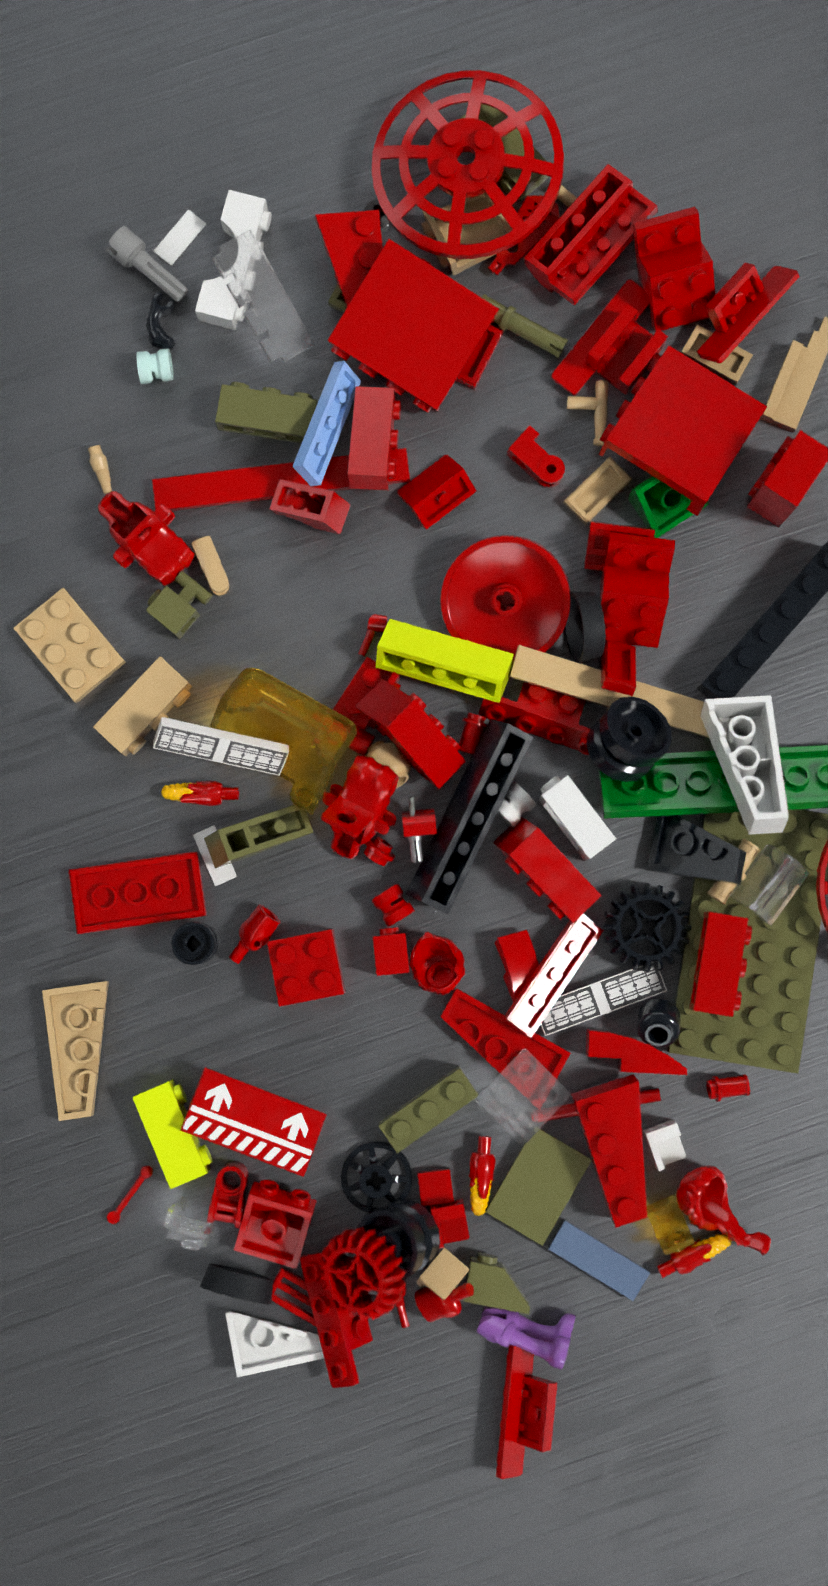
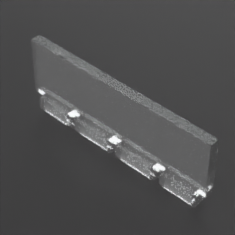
M251 229L218 247L220 253L211 258L222 279L233 274L235 280L226 286L239 308L248 303L250 304L252 309L243 313V316L255 337L264 332L267 334L268 338L259 342L269 362L271 363L280 358L282 363L314 346V341Z

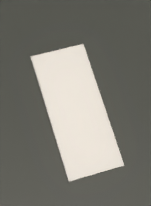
M188 209L155 248L154 252L172 266L205 227L206 223Z
M214 825L193 834V837L212 881L217 886L237 877L232 863L216 869L214 867L204 840L205 837L217 831Z

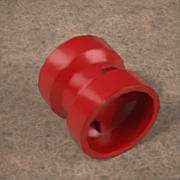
M399 884L392 886L371 900L375 908L380 909L384 914L383 921L388 928L415 912L411 903L404 900L402 896L403 890Z

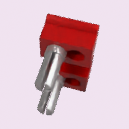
M408 797L410 811H402L404 837H408L410 841L412 862L416 863L414 841L417 843L418 862H422L421 835L437 834L434 808L414 810L413 797Z

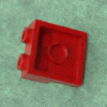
M262 1180L260 1183L254 1181L247 1199L234 1250L297 1269L317 1200L311 1199V1195L305 1190L295 1189L291 1193L279 1189V1185L271 1180Z

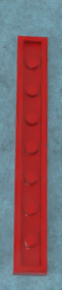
M406 448L393 449L391 459H396L395 479H389V484L410 482ZM349 455L331 457L321 485L312 487L330 491L350 489L348 480ZM294 462L152 479L155 510L161 504H165L171 511L273 499L280 479L310 485L292 467Z

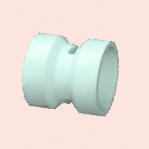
M169 348L159 349L157 353L150 354L148 351L136 353L137 369L141 384L151 383L154 379H161L163 382L174 380Z

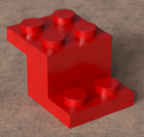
M696 207L633 223L638 279L649 297L651 322L654 331L656 332L658 329L663 331L710 318L705 306L715 296L713 260L701 242L699 212Z
M610 532L600 581L599 597L605 621V640L658 648L669 601V573L675 550V540Z

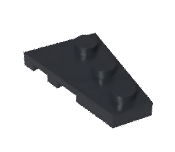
M678 815L657 816L647 870L740 885L746 852Z

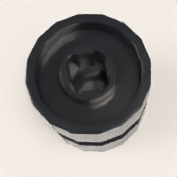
M191 922L182 925L176 930L171 945L173 953L178 960L184 964L197 965L207 963L215 956L219 947V939L215 930L208 924Z

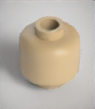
M378 741L368 748L367 757H373L380 764L390 766L399 776L396 788L402 786L409 779L408 774L411 770V764L393 742L384 743V741Z

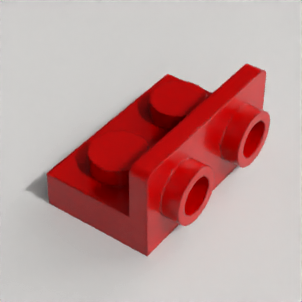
M368 656L332 710L364 731L369 726L374 729L377 723L365 714H362L355 706L382 679L399 690L402 686L397 683L400 679L399 674L376 668V662Z

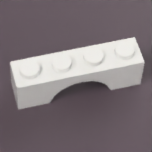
M228 190L220 220L223 231L232 237L238 246L237 257L232 267L225 274L215 279L203 280L195 309L198 321L231 330H236L237 322L243 321L247 303L243 302L246 290H252L255 279V272H252L254 261H260L263 251V242L260 239L263 230L268 231L271 223L272 212L268 211L266 199Z

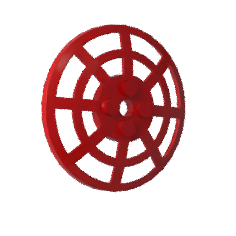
M463 70L443 74L427 80L411 90L394 106L385 118L377 134L372 153L371 172L373 186L381 210L389 223L403 238L416 247L431 254L452 259H475L491 256L507 250L527 238L540 226L551 211L559 195L564 173V151L561 134L554 117L545 103L532 90L520 82L498 73L482 70ZM473 80L470 93L450 95L437 100L433 104L423 95L426 91L448 82ZM486 81L501 83L513 88L526 96L533 104L516 112L503 101L489 95H484ZM412 102L421 113L416 116L408 127L402 144L383 146L392 122ZM468 103L466 117L449 123L439 112V110L454 104ZM481 104L499 110L508 118L492 127L488 123L479 120ZM539 115H542L546 121L552 137L554 163L534 159L533 140L525 123ZM428 119L437 130L430 144L411 145L416 132ZM517 128L523 141L524 156L505 153L501 138ZM463 152H471L475 155L474 161L467 165L459 163L457 159ZM381 159H399L400 176L408 194L394 208L389 202L383 187L380 169ZM409 159H427L430 175L415 186L409 171ZM504 168L522 170L517 183L505 196L496 184L501 178ZM532 172L550 176V184L542 201L523 222L512 205L525 191ZM438 186L443 192L453 196L451 211L433 205L424 197ZM486 193L494 203V205L486 209L464 213L466 198L477 197ZM417 205L431 217L449 223L447 243L436 241L420 234L402 218ZM502 214L512 229L505 235L487 242L460 244L463 224L484 222Z

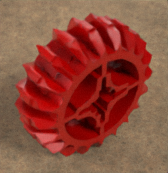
M363 1227L356 1228L355 1230L352 1228L340 1233V1235L338 1234L330 1240L331 1242L322 1251L324 1257L318 1263L323 1268L319 1277L326 1281L323 1290H329L331 1293L329 1301H337L339 1303V1311L348 1309L350 1318L359 1316L361 1321L369 1318L374 1320L381 1317L384 1313L390 1312L394 1305L400 1301L403 1296L401 1291L406 1286V1282L401 1279L404 1277L406 1270L399 1267L403 1258L395 1257L393 1253L395 1246L388 1247L385 1244L386 1236L377 1238L375 1229L366 1232ZM348 1252L356 1254L353 1258L347 1256ZM375 1290L378 1294H370L369 1292Z

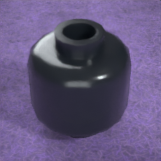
M661 998L645 1002L640 1008L637 1021L638 1035L642 1041L650 1046L661 1048L667 1047L677 1040L680 1033L681 1017L676 1005L669 1000Z

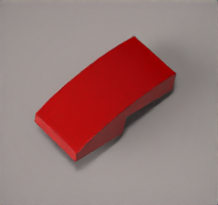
M527 930L498 937L494 942L506 970L503 978L513 1002L539 965Z

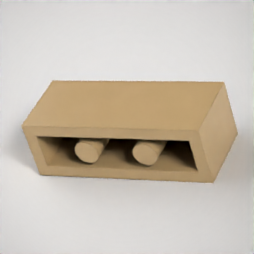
M160 656L93 728L121 754L127 756L131 752L134 755L146 743L144 737L152 729L157 731L161 718H169L166 714L174 705L177 708L180 707L189 698L191 693L188 690L192 685Z

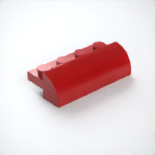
M607 164L524 257L525 264L531 274L550 293L553 291L557 292L575 306L634 239L633 223L653 218L658 212V205L634 189L633 181Z

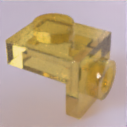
M674 1194L647 1205L648 1219L664 1255L679 1252L695 1243Z

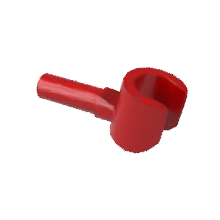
M374 614L369 618L366 636L359 649V655L366 656L375 632H384L387 625V616Z
M405 1286L404 1290H402L403 1296L395 1305L402 1328L409 1326L404 1296L407 1292Z

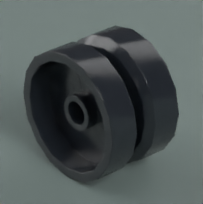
M633 696L621 697L613 702L604 712L603 716L591 727L587 735V750L591 760L599 770L612 779L623 782L637 781L646 775L654 764L668 751L672 742L671 728L666 717L656 706L648 701Z
M398 1200L364 1216L357 1225V1228L363 1227L366 1232L375 1229L377 1238L386 1236L385 1244L388 1247L395 1246L393 1252L395 1257L403 1258L399 1267L406 1270L404 1277L401 1278L403 1280L427 1268L437 1257L440 1247L439 1228L428 1210L414 1201Z

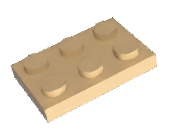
M65 588L60 589L14 627V630L75 703H78L126 663Z

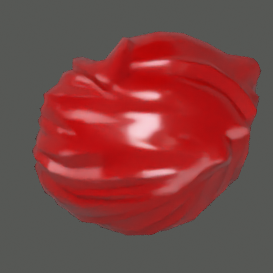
M425 932L411 952L409 965L413 973V979L425 991L436 993L437 995L441 994L442 996L449 994L451 990L456 988L465 974L462 951L458 949L452 940L446 937Z

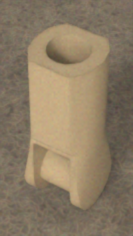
M210 535L193 541L191 543L202 572L205 573L210 590L217 596L226 594L229 590V581Z

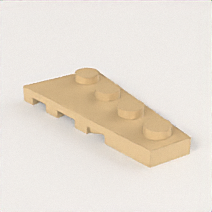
M109 981L42 990L59 1121L94 1115Z

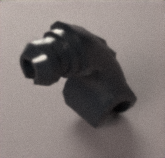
M157 292L152 298L148 318H146L148 338L152 347L169 348L171 351L175 341L164 331V328L160 325V320L162 316H168L173 312L174 301L171 299L168 304L164 306L159 305L164 294Z

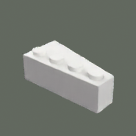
M771 695L705 699L701 719L749 835L782 833L789 816Z

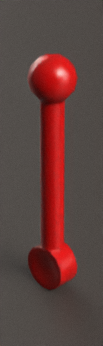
M145 1165L141 1168V1175L115 1210L108 1213L107 1221L109 1223L116 1224L120 1221V1213L144 1180L152 1176L153 1169L151 1166Z

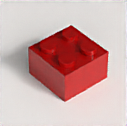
M334 929L267 941L279 1007L346 993Z

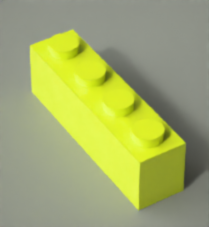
M389 619L377 645L375 667L500 703L509 680L514 654Z

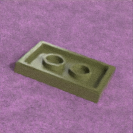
M534 1125L485 1212L543 1246L592 1159Z

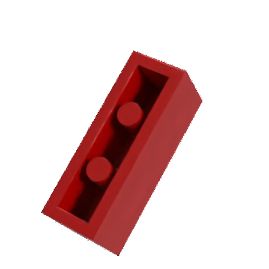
M356 386L348 464L350 489L388 490L389 479H395L396 459H391L392 449H398L399 432L394 430V420H400L401 401H395L394 388Z
M704 912L689 1005L690 1010L733 1017L734 1010L739 1011L742 992L737 991L739 978H744L747 967V959L742 958L744 945L750 944L752 936V926L748 925L749 918Z

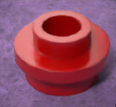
M377 837L376 840L371 839L365 843L367 847L364 850V854L373 862L385 866L388 861L391 862L395 858L392 852L393 846L386 840Z

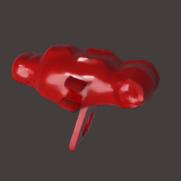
M116 491L109 492L101 499L97 506L98 512L108 521L110 534L120 546L114 552L113 558L123 568H127L135 560L150 576L163 586L174 582L180 572L190 567L195 553L182 538L177 536L175 531L168 527L174 520L175 514L167 505L161 504L155 511H152L140 502L127 501L121 493Z
M356 756L352 766L347 771L343 787L338 784H332L330 793L325 792L322 798L323 803L329 807L322 813L321 820L329 824L334 832L331 848L340 856L348 859L355 858L359 854L361 846L369 842L377 832L386 835L389 831V826H394L396 823L395 814L388 811L387 807L390 803V797L396 790L399 776L390 766L380 764L373 757Z

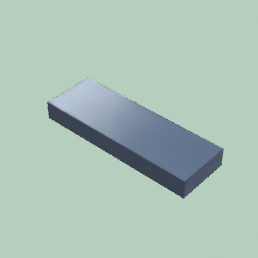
M565 1219L548 1246L550 1251L634 1301L650 1274L649 1270Z

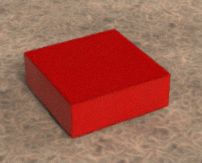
M450 1168L417 1172L422 1206L454 1202Z

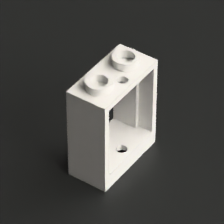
M557 775L542 786L540 790L543 794L538 798V801L584 861L591 859L616 840L615 836L569 776L561 780Z

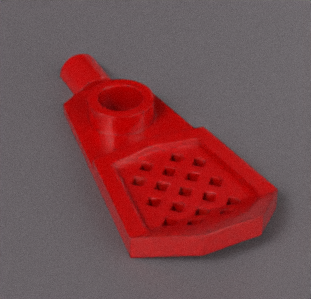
M528 195L517 212L523 222L534 212L544 195ZM554 203L551 211L543 220L546 221L545 223L542 222L527 238L516 244L518 246L516 252L510 253L504 250L497 253V257L488 267L489 271L498 276L506 264L515 265L534 247L560 218L558 204Z

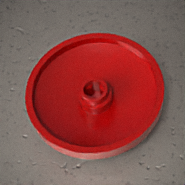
M516 535L487 537L466 548L448 569L441 590L442 616L446 628L452 637L514 654L513 661L519 645L544 653L550 649L562 634L571 608L569 581L559 561L539 543Z

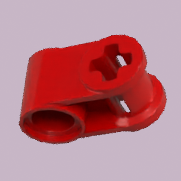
M230 1161L219 1171L209 1206L208 1223L221 1221L234 1224L235 1228H240L249 1179V1172L243 1163ZM225 1172H237L241 1178V1183L236 1186L228 1184L224 1178Z

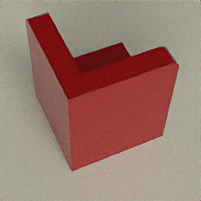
M463 1199L455 1200L453 1203L431 1205V1214L439 1228V1249L444 1248V1244L469 1239Z

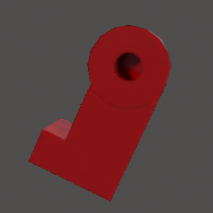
M529 425L508 448L507 456L541 486L546 488L555 487L564 476V462L555 455H549L536 443L539 433Z

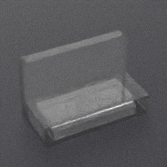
M767 844L745 873L747 876L745 880L741 881L740 885L737 884L730 896L753 911L762 921L772 926L810 873L795 858Z

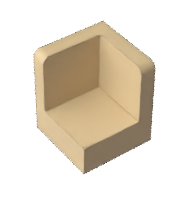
M444 1247L419 1277L416 1284L421 1288L423 1285H426L439 1298L445 1300L466 1277L470 1269Z

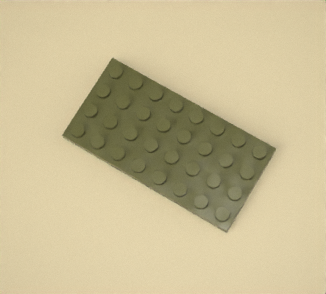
M800 809L788 810L789 818L782 833L751 835L747 831L740 812L703 814L701 828L736 847L740 845L744 838L759 847L761 851L745 872L747 877L743 882L741 881L740 885L737 884L725 905L707 894L715 881L694 878L689 906L690 917L687 919V925H691L692 929L685 932V937L689 938L690 941L688 944L684 943L683 945L684 953L681 958L675 1005L681 1017L680 1033L677 1040L668 1046L667 1052L799 1074L822 919L818 909L816 880L821 853L828 840V814ZM828 863L825 871V881L828 878ZM704 912L749 918L748 925L752 926L751 941L749 945H744L742 957L747 959L746 973L744 978H739L737 991L742 992L739 1011L734 1010L733 1017L689 1009Z

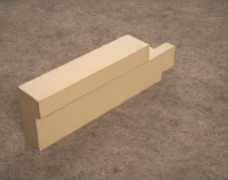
M827 317L823 318L819 330H814L807 347L803 346L804 344L792 341L766 402L767 408L760 417V420L792 433L797 429L828 353Z

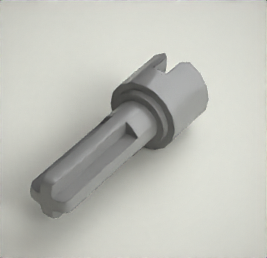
M122 226L114 233L109 240L111 247L105 249L107 253L125 268L134 266L175 301L180 302L188 292L187 287L145 251V242L126 226Z

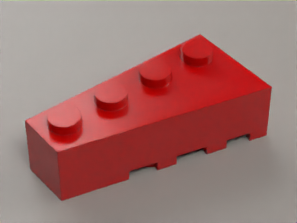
M634 1074L571 1094L614 1226L617 1228L647 1218L638 1079Z

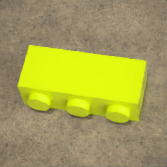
M172 1079L132 1097L170 1189L201 1177L211 1170L209 1164L213 1163L207 1146H201L198 1137L180 1131L187 1113L183 1104L187 1102V1097L181 1084L175 1085Z

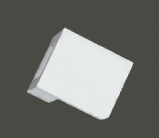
M673 1119L642 1130L654 1166L658 1171L664 1170V1165L686 1157L679 1137L681 1136L680 1130Z

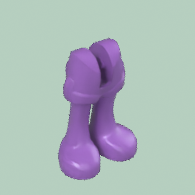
M484 1306L477 1333L486 1338V1340L498 1343L500 1346L508 1348L509 1345H514L544 1359L550 1366L562 1370L576 1315L565 1313L556 1325L547 1326L531 1321L518 1312Z

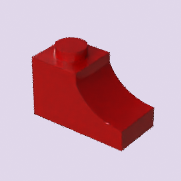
M280 479L269 509L275 514L298 520L312 528L341 534L351 504L334 491Z

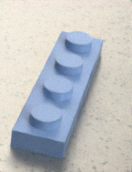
M345 361L334 362L292 466L310 486H317L322 483L355 399V388L360 386L361 383L359 377Z

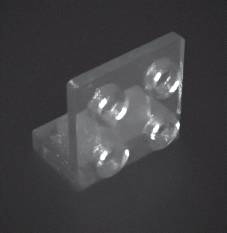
M523 1049L488 1086L478 1092L479 1096L475 1100L519 1144L528 1142L570 1097L571 1093L527 1049Z

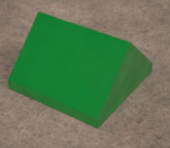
M654 476L633 488L628 498L646 527L655 529L654 538L660 537L694 515L686 510L692 500Z

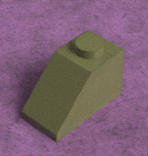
M478 1253V1257L470 1256L468 1266L470 1270L466 1276L465 1284L470 1283L473 1286L474 1294L463 1299L464 1302L524 1314L530 1313L529 1301L503 1262L497 1261V1256L486 1253Z

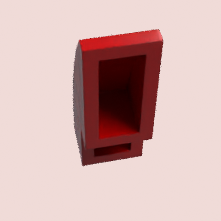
M586 1030L585 1055L588 1057L618 1058L617 1070L620 1072L687 1075L686 1067L671 1056L642 1041L610 1031Z

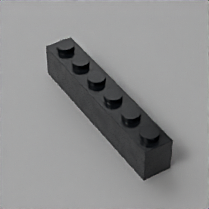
M828 541L697 687L708 699L734 698L828 591Z
M490 719L437 828V834H434L406 895L449 914L534 737L509 723Z

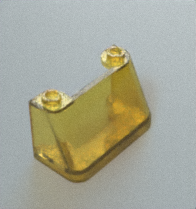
M246 668L238 675L220 698L209 726L214 729L289 745V754L280 776L294 784L289 794L291 801L311 815L314 814L320 805L323 794L327 792L357 733V728L350 719L258 668Z

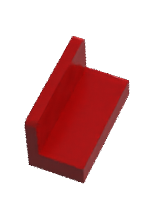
M636 323L637 327L626 341L624 339L620 340L615 347L617 352L606 366L602 363L597 369V374L624 395H627L645 372L655 354H659L666 344L668 336L659 329L652 335Z
M446 454L399 489L397 494L411 508L419 523L427 530L477 492L464 468Z

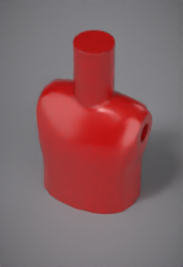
M258 904L246 921L241 924L238 931L240 941L229 955V958L235 963L240 964L249 950L257 951L264 947L281 923L279 918L271 910Z
M470 1283L455 1287L445 1300H442L428 1287H424L415 1292L414 1298L422 1316L428 1322H433L441 1318H451L458 1315L462 1310L460 1300L473 1296L474 1288Z

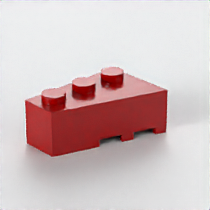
M382 679L355 706L362 714L374 720L378 725L376 729L383 736L386 734L422 778L438 789L466 762L458 752L461 748L460 745L448 734L445 736L441 732L444 726L435 716L426 714L424 711L427 707L426 704L415 693L409 696Z

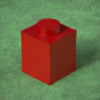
M398 927L379 929L380 936H373L377 976L409 973L406 933L399 934Z

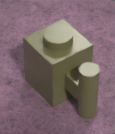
M184 571L180 572L175 579L183 587V590L176 594L167 585L162 591L160 589L156 590L147 602L149 607L146 609L151 617L178 639L182 638L200 616L198 611L190 605L196 598L206 605L213 597L211 593Z

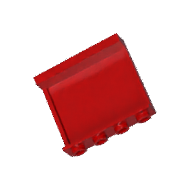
M388 239L327 341L333 345L331 352L345 361L352 357L361 364L358 369L372 378H375L377 374L388 380L385 386L394 388L395 393L402 396L405 391L415 397L412 403L420 409L429 413L432 408L438 412L440 405L485 332L497 317L499 308L391 239Z
M668 346L662 356L656 353L646 369L650 372L647 379L641 376L631 391L635 395L633 400L629 402L625 399L615 415V417L619 418L616 425L614 426L609 423L599 439L604 443L599 455L603 457L608 448L692 500L686 510L698 516L767 406L673 347Z

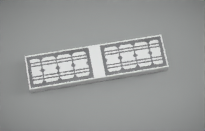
M164 717L160 720L153 740L154 749L279 776L289 754V745Z
M652 961L650 972H645L642 964L636 970L629 969L561 994L541 1023L544 1036L666 992L667 988L661 972L657 970L655 961Z

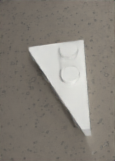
M234 1311L225 1312L237 1378L324 1358L319 1335L316 1333Z

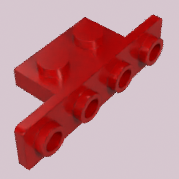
M744 263L705 306L716 331L697 350L699 358L722 363L799 278L798 271L774 266L761 280L755 265Z
M628 279L555 369L551 379L571 395L576 396L602 363L606 366L617 352L615 347L620 340L624 339L626 341L636 329V320L650 304L645 290L633 280Z
M526 682L523 683L517 702L504 697L501 698L500 703L483 699L479 710L480 716L486 717L489 720L493 719L509 723L525 733L539 736L554 744H561L575 749L582 754L589 755L587 735L590 728L578 724L586 702L585 700Z
M322 1252L301 1256L300 1263L331 1387L355 1386L359 1384V1378L352 1350L373 1341L368 1319L361 1321L359 1316L350 1318L348 1309L339 1311V1303L337 1301H329L331 1293L329 1290H323L326 1281L319 1277L323 1270L318 1264L321 1258L324 1257Z
M509 1345L506 1378L503 1390L504 1398L496 1477L500 1479L522 1475L525 1446L540 1452L551 1451L557 1383L532 1375L534 1354L514 1345Z

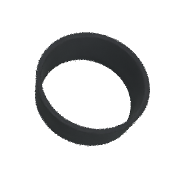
M570 591L571 608L565 626L570 654L577 663L601 657L605 648V621L600 600L594 592Z
M209 1264L200 1287L237 1299L271 1304L274 1280L263 1275L228 1266Z

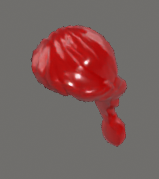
M712 1165L701 1166L688 1172L682 1178L676 1192L677 1203L681 1211L689 1217L692 1225H696L698 1229H706L708 1231L718 1229L722 1234L727 1235L730 1241H734L736 1245L752 1248L762 1255L768 1253L771 1245L770 1237L761 1232L747 1234L732 1214L728 1204L727 1182L721 1170Z

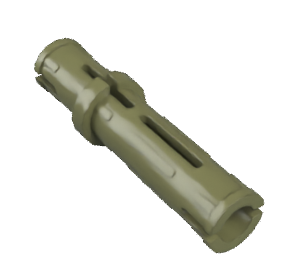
M486 294L481 297L499 308V313L493 321L499 324V329L503 331L508 329L555 355V357L559 358L568 339H564L517 313V308L513 306L508 308Z

